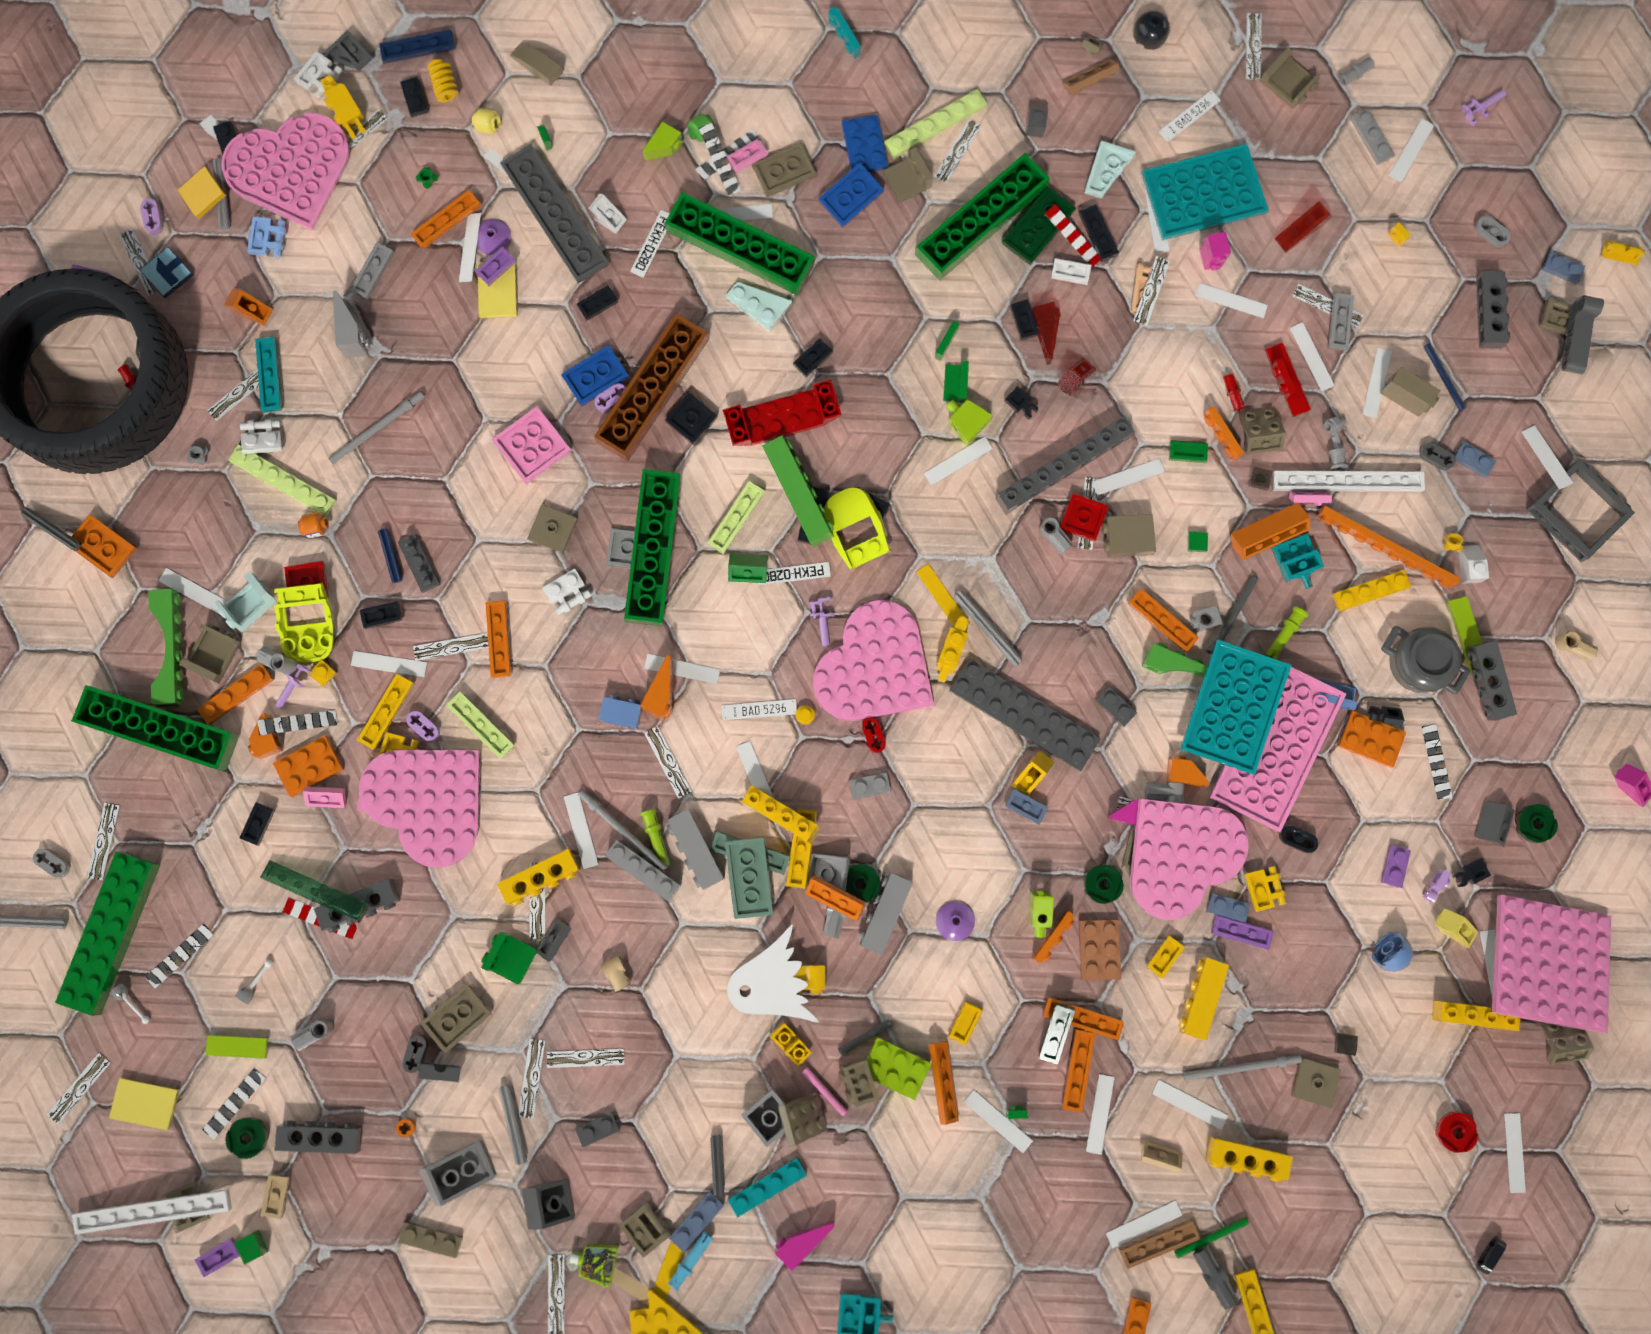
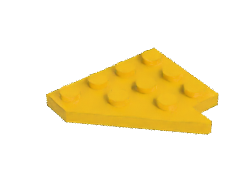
M648 1289L649 1307L629 1310L631 1334H705L652 1289Z

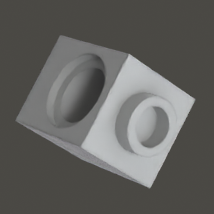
M1217 606L1195 611L1191 614L1192 618H1190L1191 626L1196 630V633L1213 629L1223 624ZM1201 616H1206L1209 623L1204 624L1201 621Z

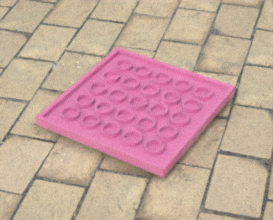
M1498 895L1492 1013L1598 1033H1608L1611 916L1507 895Z

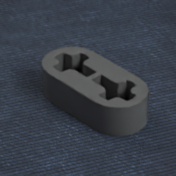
M1434 443L1425 444L1419 451L1420 457L1424 461L1443 471L1452 468L1456 463V458L1451 452ZM1429 448L1431 449L1432 453L1430 456L1427 455V450ZM1444 458H1448L1447 465L1444 464Z
M423 1035L413 1036L408 1042L403 1059V1069L408 1073L417 1072L419 1062L424 1061L428 1041ZM418 1039H420V1043L423 1044V1046L419 1047L416 1053V1045H414L413 1042L418 1041ZM415 1055L414 1062L417 1063V1066L410 1069L411 1065L408 1064V1061H411Z

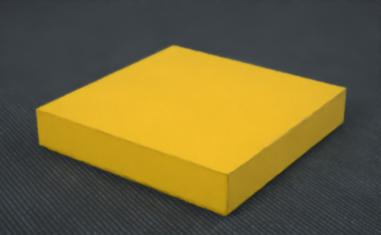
M205 166L178 189V192L198 219L226 196L212 173Z

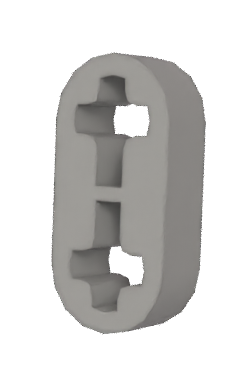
M38 849L33 854V862L53 877H65L70 871L68 862L49 849ZM41 854H46L45 858H47L49 862L41 861ZM53 865H62V872H57L58 869Z

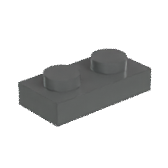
M1110 687L1096 699V702L1122 727H1125L1137 714Z
M556 918L536 949V953L551 962L572 928Z
M613 1112L577 1127L575 1130L582 1147H585L619 1132L620 1128Z

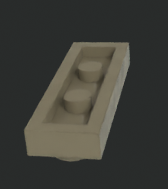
M405 1221L398 1243L457 1258L463 1237Z

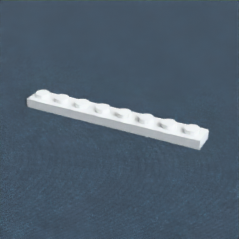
M1272 472L1273 491L1423 492L1425 490L1424 472Z
M229 1189L75 1212L72 1214L74 1233L82 1234L227 1212L232 1209Z

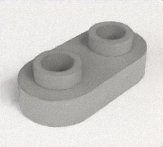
M1483 216L1475 224L1476 232L1497 248L1504 247L1511 239L1510 232L1492 217Z

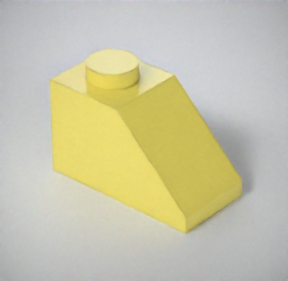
M1444 908L1436 919L1435 926L1442 933L1466 948H1470L1478 931L1464 916Z

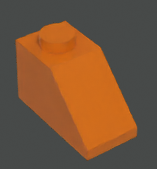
M232 289L224 303V306L235 313L264 326L273 311L272 308L241 289Z
M263 713L258 720L271 719V716ZM257 722L249 738L250 745L248 747L251 755L255 756V758L263 759L283 751L277 733L259 735Z
M1176 755L1168 760L1166 783H1184V785L1199 787L1209 786L1207 778L1192 760H1186V756Z

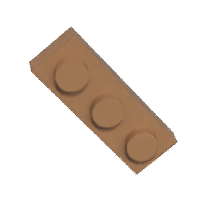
M1108 59L1063 81V87L1070 93H1078L1088 85H1094L1103 78L1111 77L1120 70L1119 64L1112 59Z

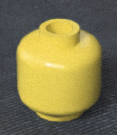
M480 108L473 115L472 123L479 133L494 134L501 126V118L493 109Z

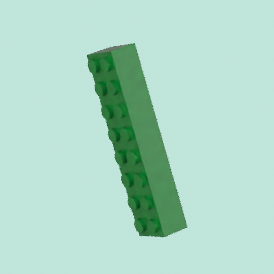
M1024 153L918 244L915 256L941 281L1048 187L1050 177Z
M681 192L665 221L667 233L797 296L815 264V256Z
M642 469L624 622L660 627L663 625L680 473Z
M88 685L84 687L71 722L226 772L239 735Z
M115 851L56 998V1004L90 1016L102 1014L161 866L160 864L125 852Z

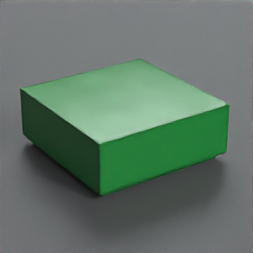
M543 124L537 126L546 151L552 149L545 126Z
M1188 532V551L1207 552L1208 532Z

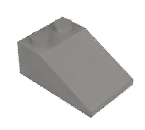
M333 291L335 343L337 348L345 357L368 356V349H370L369 338L365 336L364 331H362L339 293Z
M480 1141L419 1169L435 1207L443 1206L495 1178Z

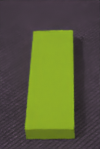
M207 1035L205 1055L265 1059L267 1058L269 1038Z

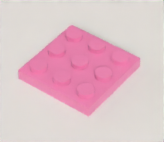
M538 406L492 439L526 485L571 452L569 446Z

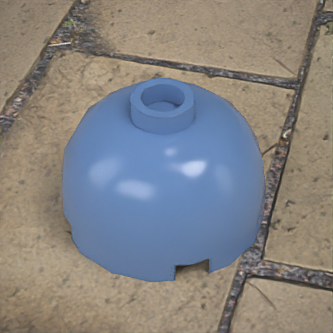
M1397 932L1395 935L1388 933L1383 936L1374 946L1378 948L1375 954L1372 952V960L1382 969L1390 972H1397L1408 967L1413 957L1411 943L1400 932Z

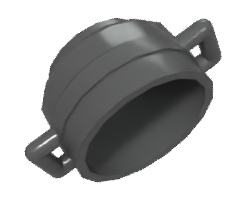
M1394 626L1381 647L1382 652L1389 655L1390 670L1395 680L1405 689L1415 693L1435 692L1444 688L1456 695L1470 674V669L1462 665L1461 650L1455 639L1446 631L1435 627H1421L1407 632L1399 626ZM1399 635L1401 638L1391 648L1395 638ZM1459 672H1460L1461 674L1459 675V677H1458L1457 681L1455 682V684H1454V685L1450 684V683L1457 677V675H1458Z

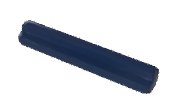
M387 528L378 531L390 578L392 583H399L402 581V576L391 536Z

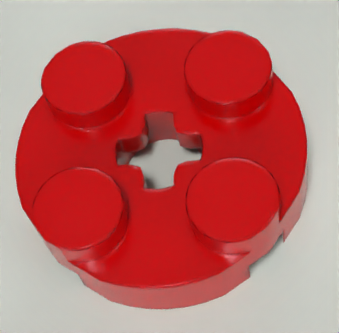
M1449 1112L1437 1124L1435 1135L1440 1144L1451 1152H1468L1474 1148L1478 1141L1477 1125L1470 1116L1464 1113ZM1460 1127V1133L1462 1135L1460 1137H1454L1453 1130L1458 1129Z

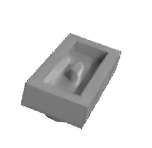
M887 773L849 781L853 800L891 792Z

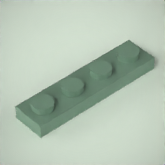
M716 831L710 850L726 855L725 841L741 838ZM766 847L768 870L784 875L790 855Z

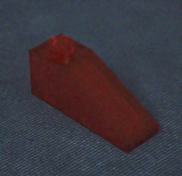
M1318 201L1274 239L1287 253L1323 226L1333 216L1323 203Z
M1054 302L1032 308L1039 331L1038 339L1047 365L1051 364L1053 359L1059 319L1061 318L1060 309L1055 306Z

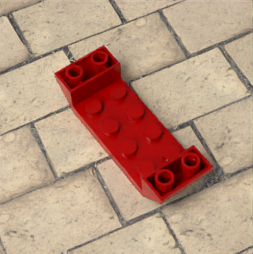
M832 380L813 384L812 390L743 409L741 405L722 409L733 446H753L768 442L780 436L786 437L822 427L842 416Z

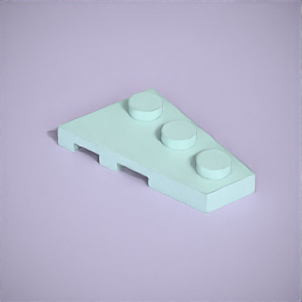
M1101 141L1084 193L1102 199L1135 156L1136 152Z
M739 282L726 295V299L768 331L774 327L792 305V301Z

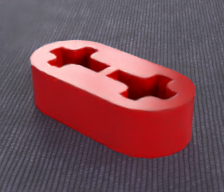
M872 717L865 719L862 723V731L870 751L876 754L883 752L886 742L878 721ZM867 722L876 725L873 728L875 734L872 735L870 729L865 728L868 725ZM875 736L878 742H882L879 750L876 747H872L874 744L873 737Z

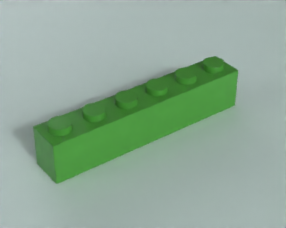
M780 436L762 445L812 547L833 538L831 531L834 529L829 520L825 521L823 515L826 513L821 503L817 505L815 499L818 497L813 487L809 489L807 483L810 481L805 471L801 473L799 467L802 465L797 455L793 457L791 451L794 449L789 439L785 441L783 436Z

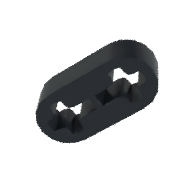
M1497 1236L1493 1237L1478 1259L1476 1268L1485 1275L1490 1274L1503 1255L1507 1246L1506 1242Z

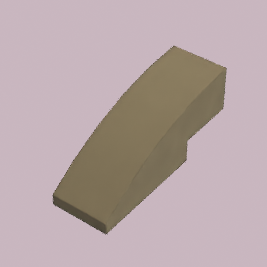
M521 42L510 54L536 78L540 77L550 86L562 74L559 64L526 43Z

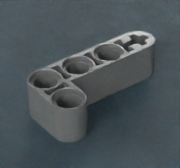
M1583 295L1572 304L1563 353L1562 371L1581 375L1585 372L1594 318L1602 312L1604 299Z

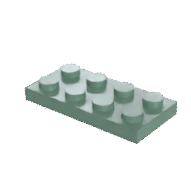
M764 836L726 840L725 849L734 919L773 915L774 910Z

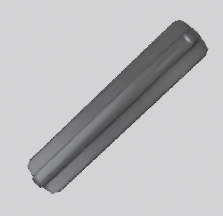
M712 1135L710 1143L713 1195L723 1196L724 1179L721 1135Z

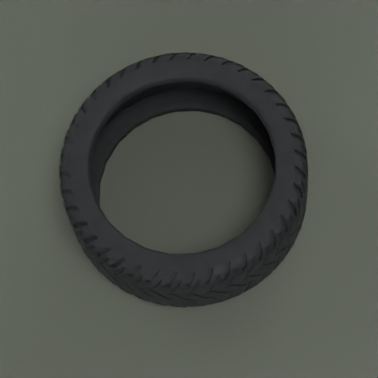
M75 268L59 269L38 274L24 280V282L18 283L0 297V437H3V440L40 463H45V465L56 470L60 469V471L74 472L76 474H99L123 468L140 460L153 451L168 436L175 426L186 400L188 389L186 353L179 336L169 321L137 290L122 280L106 273ZM85 316H115L131 322L139 341L141 359L137 380L130 395L119 409L104 421L84 430L62 433L39 429L31 419L26 407L23 383L26 367L33 351L45 336L60 325Z

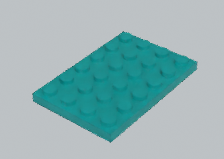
M1248 144L1149 168L1141 172L1162 241L1264 215L1269 212Z
M1216 640L1180 750L1255 775L1292 665L1221 640Z

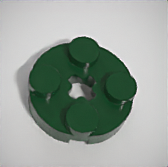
M1542 804L1525 806L1519 812L1516 820L1517 833L1531 843H1541L1554 837L1558 828V822L1553 815V811ZM1539 819L1538 823L1541 824V827L1535 828L1533 821Z
M862 864L849 868L845 892L866 903L874 899L880 889L879 877L875 870ZM864 879L866 887L858 890L855 881Z
M1110 865L1093 867L1087 872L1084 879L1085 893L1092 901L1099 904H1107L1117 900L1124 889V882L1119 871ZM1106 879L1109 887L1102 890L1099 881Z
M245 1117L235 1121L225 1137L226 1147L229 1152L240 1159H249L257 1156L266 1148L268 1141L267 1129L263 1122L253 1117ZM245 1132H247L248 1135H251V1140H249V1144H247L245 1140H242V1137L245 1136Z

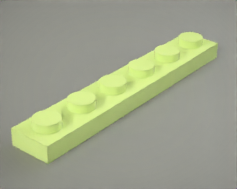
M976 89L884 141V146L891 157L895 159L984 109L987 103L979 90Z
M237 445L228 459L234 465L316 512L322 513L325 517H327L336 502L333 498L254 453L243 454L240 445Z

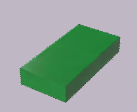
M952 322L936 351L935 359L942 360L958 332L959 323Z
M1172 440L1169 442V460L1207 462L1208 443Z

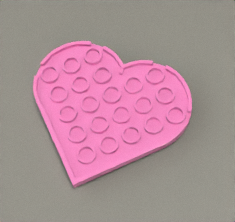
M304 113L302 116L291 117L285 121L277 132L267 129H253V131L238 134L229 142L224 150L222 171L229 187L238 196L313 231L347 165L349 145L343 130L335 121L321 114Z
M877 600L860 606L851 614L844 628L843 645L826 653L817 664L814 672V694L818 703L826 712L840 720L859 721L870 717L874 718L934 706L918 626L912 615L905 608L894 602Z
M394 750L383 753L367 765L359 783L361 804L365 812L377 823L390 828H398L399 839L403 849L416 862L429 867L453 865L462 860L471 851L478 835L479 750Z
M1139 798L1130 887L1134 899L1142 910L1153 917L1163 920H1176L1192 913L1203 900L1207 885L1224 883L1233 878L1243 867L1248 854V837L1244 826L1235 815L1222 808Z

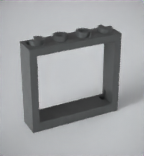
M1579 459L1565 470L1568 476L1571 477L1576 473L1621 516L1590 548L1543 504L1558 489L1555 482L1526 510L1580 562L1589 559L1635 512L1628 503L1617 496L1615 490L1609 488L1600 476L1590 470L1588 464Z

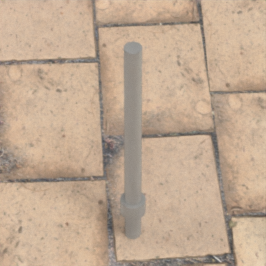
M419 392L409 400H404L401 406L328 459L332 464L336 463L404 412L412 410L413 406L425 397Z
M584 790L580 791L578 796L588 804L590 810L596 811L662 873L667 869V866L610 815L596 798L593 799Z
M1281 1055L1276 1056L1275 1059L1184 1072L1183 1078L1184 1080H1192L1276 1066L1283 1068L1289 1064L1302 1063L1300 1055L1288 1057Z

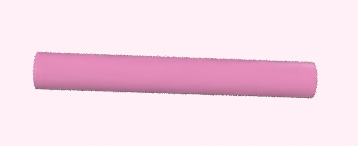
M808 1067L802 1072L842 1117L848 1112Z

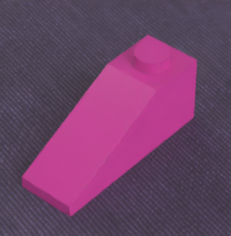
M831 1220L791 1234L786 1239L782 1237L775 1245L777 1248L775 1254L793 1271L835 1227L834 1222Z

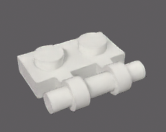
M316 51L294 80L309 92L314 87L318 88L314 95L321 99L325 91L320 82L321 78L324 75H331L335 82H337L342 69L338 66L333 71L329 69L333 65L332 62Z
M265 419V421L260 422L247 420L245 423H240V430H248V433L241 434L242 453L282 451L280 431L273 432L272 429L280 428L279 420ZM255 429H266V432L255 433Z
M576 569L542 588L552 605L560 602L561 606L555 609L558 616L564 612L571 611L572 607L579 603L583 604L586 602V599L591 597L588 590L583 593L579 591L585 587V584ZM574 593L576 597L566 602L564 598Z

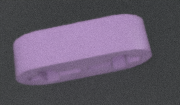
M147 198L142 201L140 207L143 226L150 234L157 235L163 230L161 209L154 199ZM150 205L153 206L151 208L152 214L147 210L150 208ZM152 220L156 223L153 229L150 227L152 226Z
M615 384L597 395L594 400L597 410L600 412L611 410L620 398L619 395H616V390L624 392L626 387L622 384ZM600 400L607 401V405L605 407L600 405Z
M418 711L408 714L407 724L423 739L433 742L439 738L440 731L438 727L424 714ZM414 716H420L419 721L423 723L421 726L417 723L412 724ZM425 727L430 730L434 728L433 737H427L428 733L424 730Z

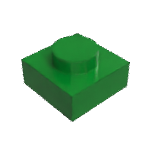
M1011 1105L1010 1109H1006V1118H1028V1110L1022 1108V1105Z

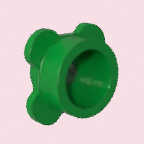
M425 167L420 170L416 180L421 182L425 189H429L431 184L438 180V175L433 174L429 167Z

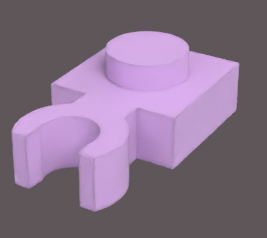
M1445 869L1438 870L1423 898L1429 902H1434L1439 891L1449 885V877L1452 873Z

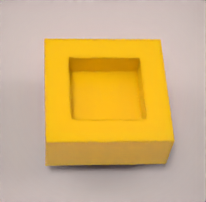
M1399 222L1388 233L1391 240L1400 247L1411 237V234Z
M323 660L317 663L311 670V674L308 673L323 687L337 674Z

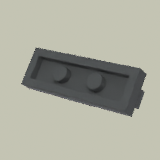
M416 534L399 541L398 544L421 592L425 593L439 586L440 583Z

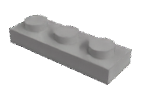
M1367 109L1352 116L1350 120L1376 165L1392 159L1395 154L1370 110Z
M376 242L350 291L368 300L393 257L394 251Z
M1334 294L1328 349L1343 351L1349 349L1354 295Z

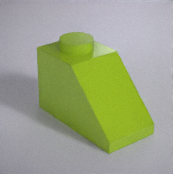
M662 122L643 149L644 159L649 161L672 156L682 146L681 132Z

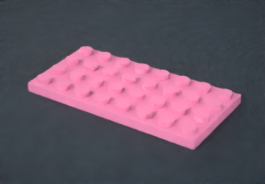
M1291 667L1255 775L1224 765L1209 798L1277 832H1281L1346 693ZM1323 692L1340 698L1337 704L1328 702L1326 696L1319 694Z

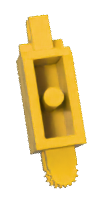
M331 75L321 79L325 90L323 93L326 96L324 102L329 110L333 108L336 113L333 117L339 126L343 125L352 140L356 136L350 127L357 124L359 131L362 134L366 133L361 124V121L365 119L346 86L340 83L337 84Z
M965 616L958 618L954 628L950 627L936 665V669L940 670L938 677L940 682L945 683L948 674L953 675L957 668L968 637V633L965 632L968 619Z

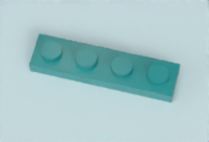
M275 337L255 339L261 411L263 413L282 411Z
M796 1157L728 1198V1202L738 1218L803 1179L807 1174Z

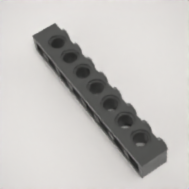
M1125 416L998 493L996 501L1005 515L1131 438L1135 432Z

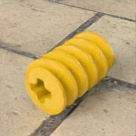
M440 59L431 61L427 68L437 102L445 103L456 98L459 92L456 90L457 85L454 83V77H452L451 65L444 63Z

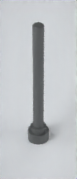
M1251 576L1216 640H1225L1258 581L1256 576ZM1216 640L1209 643L1205 650L1210 655H1212Z

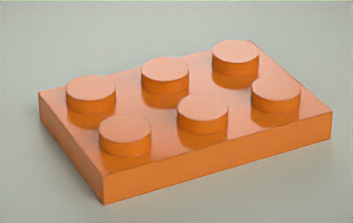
M91 514L72 535L74 539L81 543V547L75 552L111 578L116 576L137 549Z
M1352 710L1349 713L1337 747L1386 767L1394 768L1406 732L1383 724L1380 721L1369 720V717Z
M325 735L273 763L291 798L302 793L305 786L313 787L344 770Z

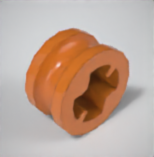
M402 1119L396 1126V1132L400 1137H410L416 1130V1124L411 1119ZM407 1122L409 1123L407 1126H411V1129L405 1134L403 1133L404 1130H401V1126Z

